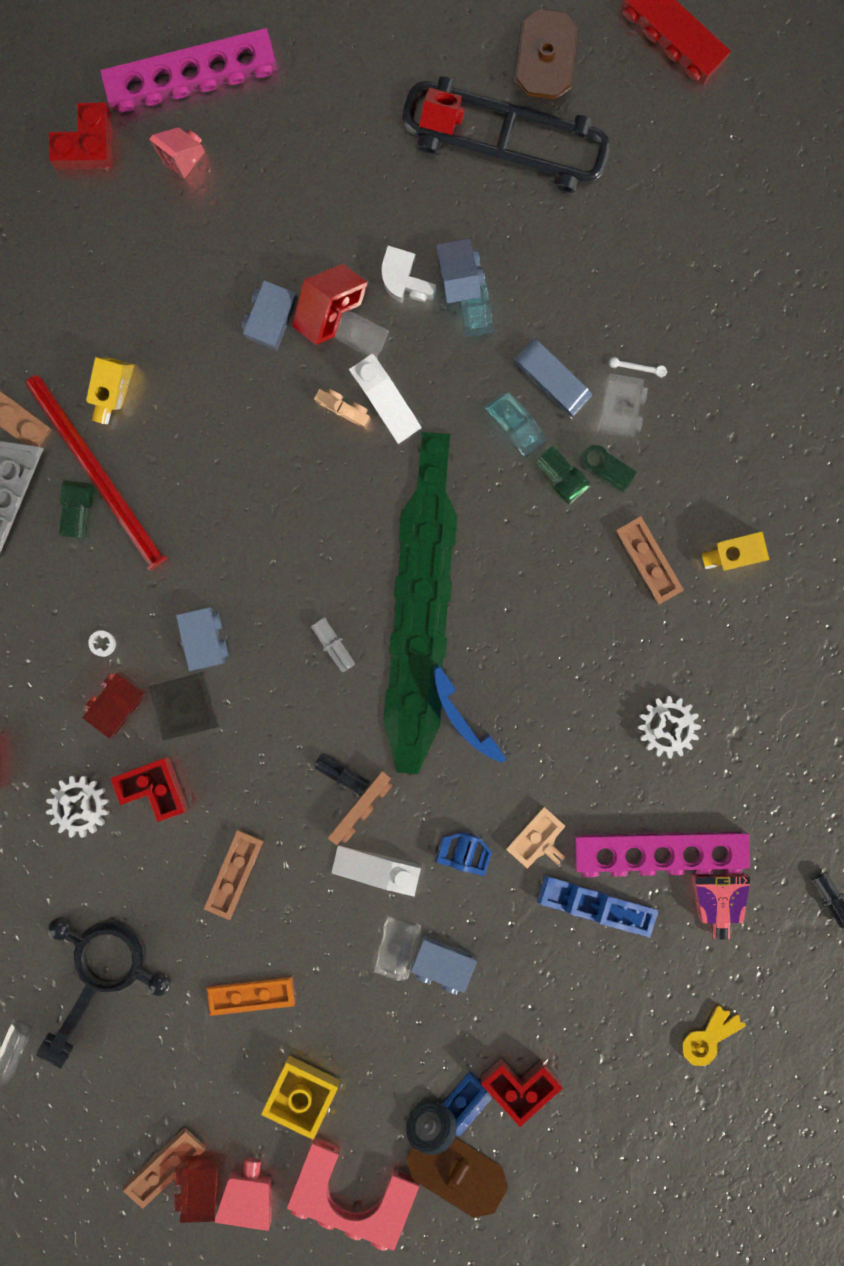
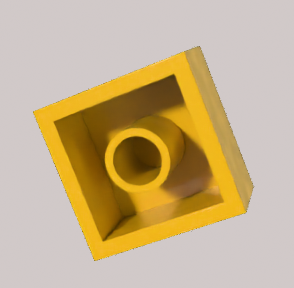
M288 1055L261 1115L314 1140L339 1087L340 1079Z

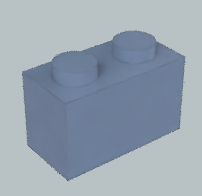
M470 238L436 244L447 303L480 298V285H485L482 267L477 268L481 266L478 249L472 250Z
M264 280L262 287L257 286L251 302L255 304L251 314L246 313L242 321L241 329L244 330V337L277 351L298 300L297 294Z
M209 607L176 615L189 671L226 663L225 657H228L229 653L226 641H220L218 629H222V623L218 612L214 613L213 608Z
M424 936L412 964L411 972L421 982L430 984L431 981L442 984L441 988L449 993L457 994L458 991L465 993L477 963V956Z

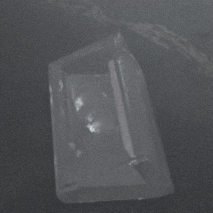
M346 311L341 315L334 338L367 355L373 353L378 358L389 336V331L351 311Z
M388 917L374 970L375 973L396 981L408 980L421 925Z
M17 1019L12 1021L0 1049V1083L3 1085L13 1078L33 1030V1026Z

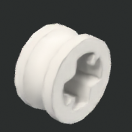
M97 631L90 636L89 648L95 655L106 657L114 651L116 641L110 633ZM99 636L103 639L108 638L110 644H106L109 647L105 651L101 648H95V644H98L95 640Z

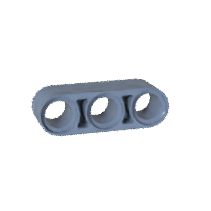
M533 339L514 358L515 363L572 417L593 396L588 388L536 339Z

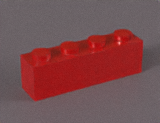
M623 0L621 8L623 9L624 16L632 23L637 22L644 29L643 32L650 41L654 43L657 41L665 48L664 52L668 58L674 62H680L686 68L685 72L692 80H699L704 85L727 60L731 51L677 0Z

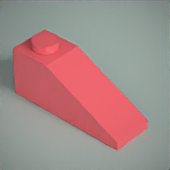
M178 127L154 134L149 139L162 163L184 179L205 152L200 144L202 139L189 129L187 132H184Z

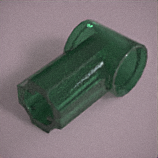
M592 445L586 448L580 455V464L585 471L592 472L622 493L630 485L637 473L609 454L600 445ZM590 451H595L600 455L601 462L598 466H592L588 463L587 455Z
M554 446L549 448L534 462L554 484L553 487L569 505L591 487L587 478L576 467L573 468Z
M71 480L63 481L60 492V503L63 506L59 535L85 538L88 509L91 508L94 498L93 483Z

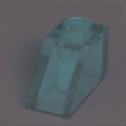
M485 275V285H480L481 297L459 301L465 337L481 336L494 332L491 302Z
M508 391L485 407L510 443L523 457L547 441L534 418Z

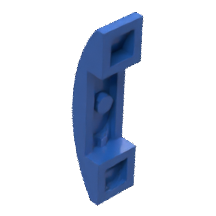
M439 664L434 667L435 685L440 701L450 721L474 748L484 755L503 763L507 759L489 733L478 739L448 698L450 694L456 691V688Z

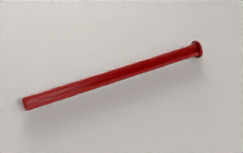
M38 375L31 376L26 380V386L148 563V571L164 563L168 559L167 556L162 557Z

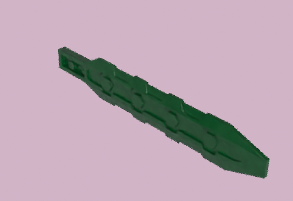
M422 432L417 489L401 511L399 541H401L398 576L395 577L394 597L396 598L394 628L390 636L389 648L391 664L383 718L397 773H419L438 732L441 720L442 703L435 685L434 667L439 664L442 669L443 659L446 658L447 638L445 633L448 602L451 601L452 581H450L452 550L456 542L458 519L446 493L450 434Z

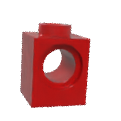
M429 88L424 100L419 127L453 135L456 124H462L465 108L460 107L462 96Z

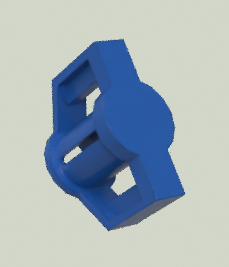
M458 831L442 836L434 861L457 870L485 877L492 851L480 837ZM459 837L453 858L447 859L446 856L451 840ZM479 842L483 849L478 865L475 867L471 866Z

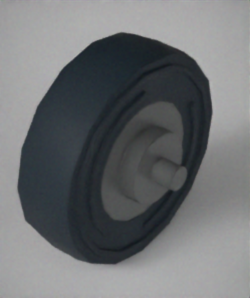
M424 1102L418 1105L407 1119L406 1134L408 1141L414 1149L421 1153L436 1155L444 1152L452 1144L456 1136L457 1123L455 1116L448 1107L438 1102Z

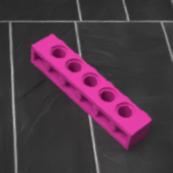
M265 28L100 70L110 107L113 111L124 113L133 110L134 106L145 104L152 106L161 103L162 99L184 98L192 91L201 90L202 92H208L216 89L217 85L220 84L236 85L244 82L245 78L267 77L272 74V71L278 69L268 30ZM243 54L253 56L252 60L247 64L238 62ZM223 61L225 65L221 70L214 71L211 69L214 62ZM186 69H197L195 76L191 78L183 76ZM159 76H170L166 84H156ZM141 82L142 86L138 91H128L131 83Z
M745 831L574 835L575 870L582 872L583 877H597L599 872L609 871L610 876H627V871H639V875L652 876L656 875V870H667L668 875H684L685 870H696V874H713V869H725L727 874H740L742 869L750 868L749 833ZM690 846L695 847L697 850L695 859L691 861L684 860V850ZM717 846H724L725 856L721 860H713L712 851ZM660 847H666L669 852L667 859L661 862L656 861L654 858L655 851ZM603 848L610 849L612 853L611 859L606 863L597 861V853ZM630 848H638L640 851V857L635 862L626 861L625 855Z

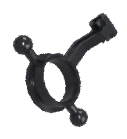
M57 918L49 923L48 934L53 940L61 941L65 939L76 946L74 950L75 970L81 981L86 985L56 1036L49 1032L41 1043L36 1056L62 1069L74 1048L72 1044L68 1043V1040L80 1023L97 991H120L130 986L136 979L146 984L149 992L154 996H163L169 991L170 983L165 975H152L142 969L145 962L144 946L138 934L127 925L115 921L99 922L89 927L80 935L70 929V925L65 919ZM110 934L119 937L127 944L132 955V965L129 973L124 978L118 981L105 982L97 979L88 971L85 965L84 952L91 939L99 935Z

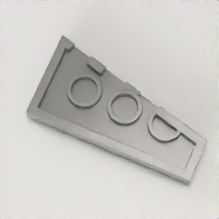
M0 441V553L44 448Z

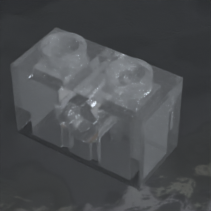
M610 373L605 390L599 434L632 439L635 436V432L640 433L643 416L638 415L640 404L645 405L648 388L643 387L644 379ZM623 400L627 401L626 405L628 407H631L625 414L621 413L620 407H617Z

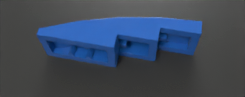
M547 875L544 877L537 903L540 905L562 910L574 916L646 937H651L659 911L621 897Z

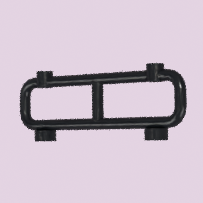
M443 76L439 77L438 83L422 81L415 84L407 95L402 120L410 133L419 136L416 148L423 153L437 155L441 143L554 174L556 177L553 187L566 193H574L578 181L589 183L597 180L606 168L611 145L609 138L602 130L591 126L592 119L587 116L576 115L575 121L454 88L455 81ZM429 88L460 95L462 96L461 102L505 114L497 145L494 146L459 135H450L419 127V124L413 118L419 96L422 93H427ZM516 117L567 131L579 138L588 137L596 140L599 143V151L594 167L589 171H583L507 149Z

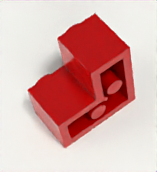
M106 102L77 103L78 132H49V161L55 169H113L112 112Z
M344 264L308 277L301 286V295L295 308L292 327L316 345L335 337L342 313L361 305L368 282Z
M169 756L110 778L120 805L148 796L157 822L189 810Z
M502 1058L480 1076L481 1085L519 1127L563 1089L561 1080L542 1059L521 1078Z

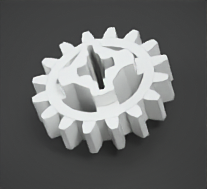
M666 696L665 703L656 698V706L652 707L647 704L645 707L648 710V714L639 715L641 719L645 720L644 724L637 726V729L644 730L645 732L639 738L641 741H649L646 746L647 750L656 747L655 755L659 757L663 751H666L667 758H672L673 751H676L679 756H683L682 748L685 747L692 750L693 747L689 743L690 740L699 739L697 735L693 734L694 730L701 729V725L694 724L693 722L699 716L696 713H689L692 708L691 704L682 707L683 699L677 698L675 703H672L671 696ZM667 708H675L683 715L678 717L671 716ZM657 714L658 720L656 725L650 729L651 720ZM666 719L671 723H675V726L672 728V735L662 730L666 726ZM687 726V733L684 739L681 740L680 734L682 729ZM660 737L667 738L671 746L660 745L654 739Z
M74 775L69 778V784L63 779L59 781L61 789L54 787L50 790L55 797L46 800L47 803L52 805V808L47 810L46 814H53L55 817L50 822L51 825L57 823L61 825L58 830L59 833L67 829L69 830V837L72 838L78 831L82 838L87 834L86 829L93 834L97 831L95 824L104 825L105 821L101 818V815L109 814V810L103 808V805L110 802V800L107 798L102 799L101 795L106 790L105 788L99 790L95 788L97 780H93L88 784L87 776H82L78 782ZM71 788H83L76 795L67 792ZM92 797L95 799L96 809L92 807ZM83 798L80 806L83 810L73 815L76 807L73 802L75 803ZM60 804L64 807V816L61 814ZM80 818L84 819L85 821H89V823L85 825L73 824L77 819Z

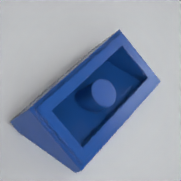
M471 1071L442 1104L448 1107L455 1116L457 1136L462 1135L493 1098L481 1085L480 1078Z

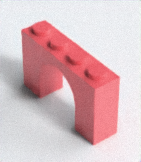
M314 1137L290 1196L287 1209L291 1210V1213L298 1218L307 1219L309 1217L317 1220L318 1224L326 1229L333 1230L335 1227L345 1231L344 1234L351 1239L360 1240L362 1238L370 1241L371 1245L379 1250L386 1251L388 1248L394 1251L419 1189V1183L412 1180L410 1174L393 1168L384 1193L374 1207L364 1212L346 1211L333 1201L328 1189V1181L339 1156L340 1147Z

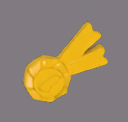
M716 1005L705 1030L691 1031L682 1041L683 1056L694 1066L710 1064L717 1055V1043L746 1026L744 1022L740 1021L739 1014H735L725 1022L730 1015V1011L727 1009L722 1010L719 1005Z

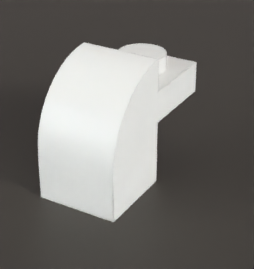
M388 246L382 263V279L388 294L401 303L403 302L405 292L410 293L409 297L416 301L425 302L426 299L433 301L436 284L410 277L416 260L415 254Z

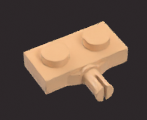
M329 388L326 392L321 389L318 390L314 398L317 404L366 429L371 418L366 414L368 410L355 402L351 406L341 400L342 395Z
M543 806L506 847V850L527 869L538 857L544 854L558 865L561 861L553 853L561 860L565 858V855L556 849L553 844L556 836L565 828V825Z

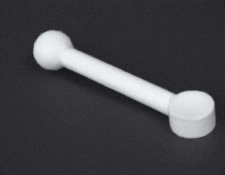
M611 357L608 361L611 368L619 366L655 373L659 378L664 377L667 373V369L664 366L654 368L619 361L616 357Z

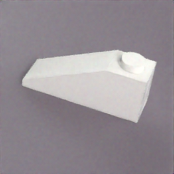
M373 353L349 369L351 376L398 444L422 429Z
M338 845L332 874L385 890L415 896L421 864Z

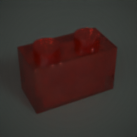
M117 672L115 675L109 674L101 684V688L104 689L97 698L93 696L83 708L86 713L82 719L108 739L116 736L148 694L146 690L122 672Z
M215 1155L180 1156V1167H175L174 1173L175 1185H179V1194H174L173 1210L174 1212H179L180 1223L215 1222L218 1169Z

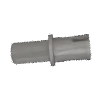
M326 617L310 627L325 647L323 651L329 653L341 672H345L354 666L353 659L341 643L342 637L338 638L327 622Z

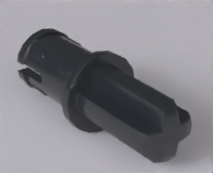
M321 754L314 764L316 770L335 780L336 785L339 783L360 797L370 782L349 770L348 765L344 767L324 754Z
M826 871L813 878L812 882L824 900V907L827 906L839 927L844 928V900L842 898L844 894L839 893L829 873Z

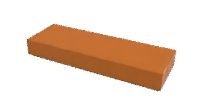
M292 976L206 987L210 1016L295 1006Z

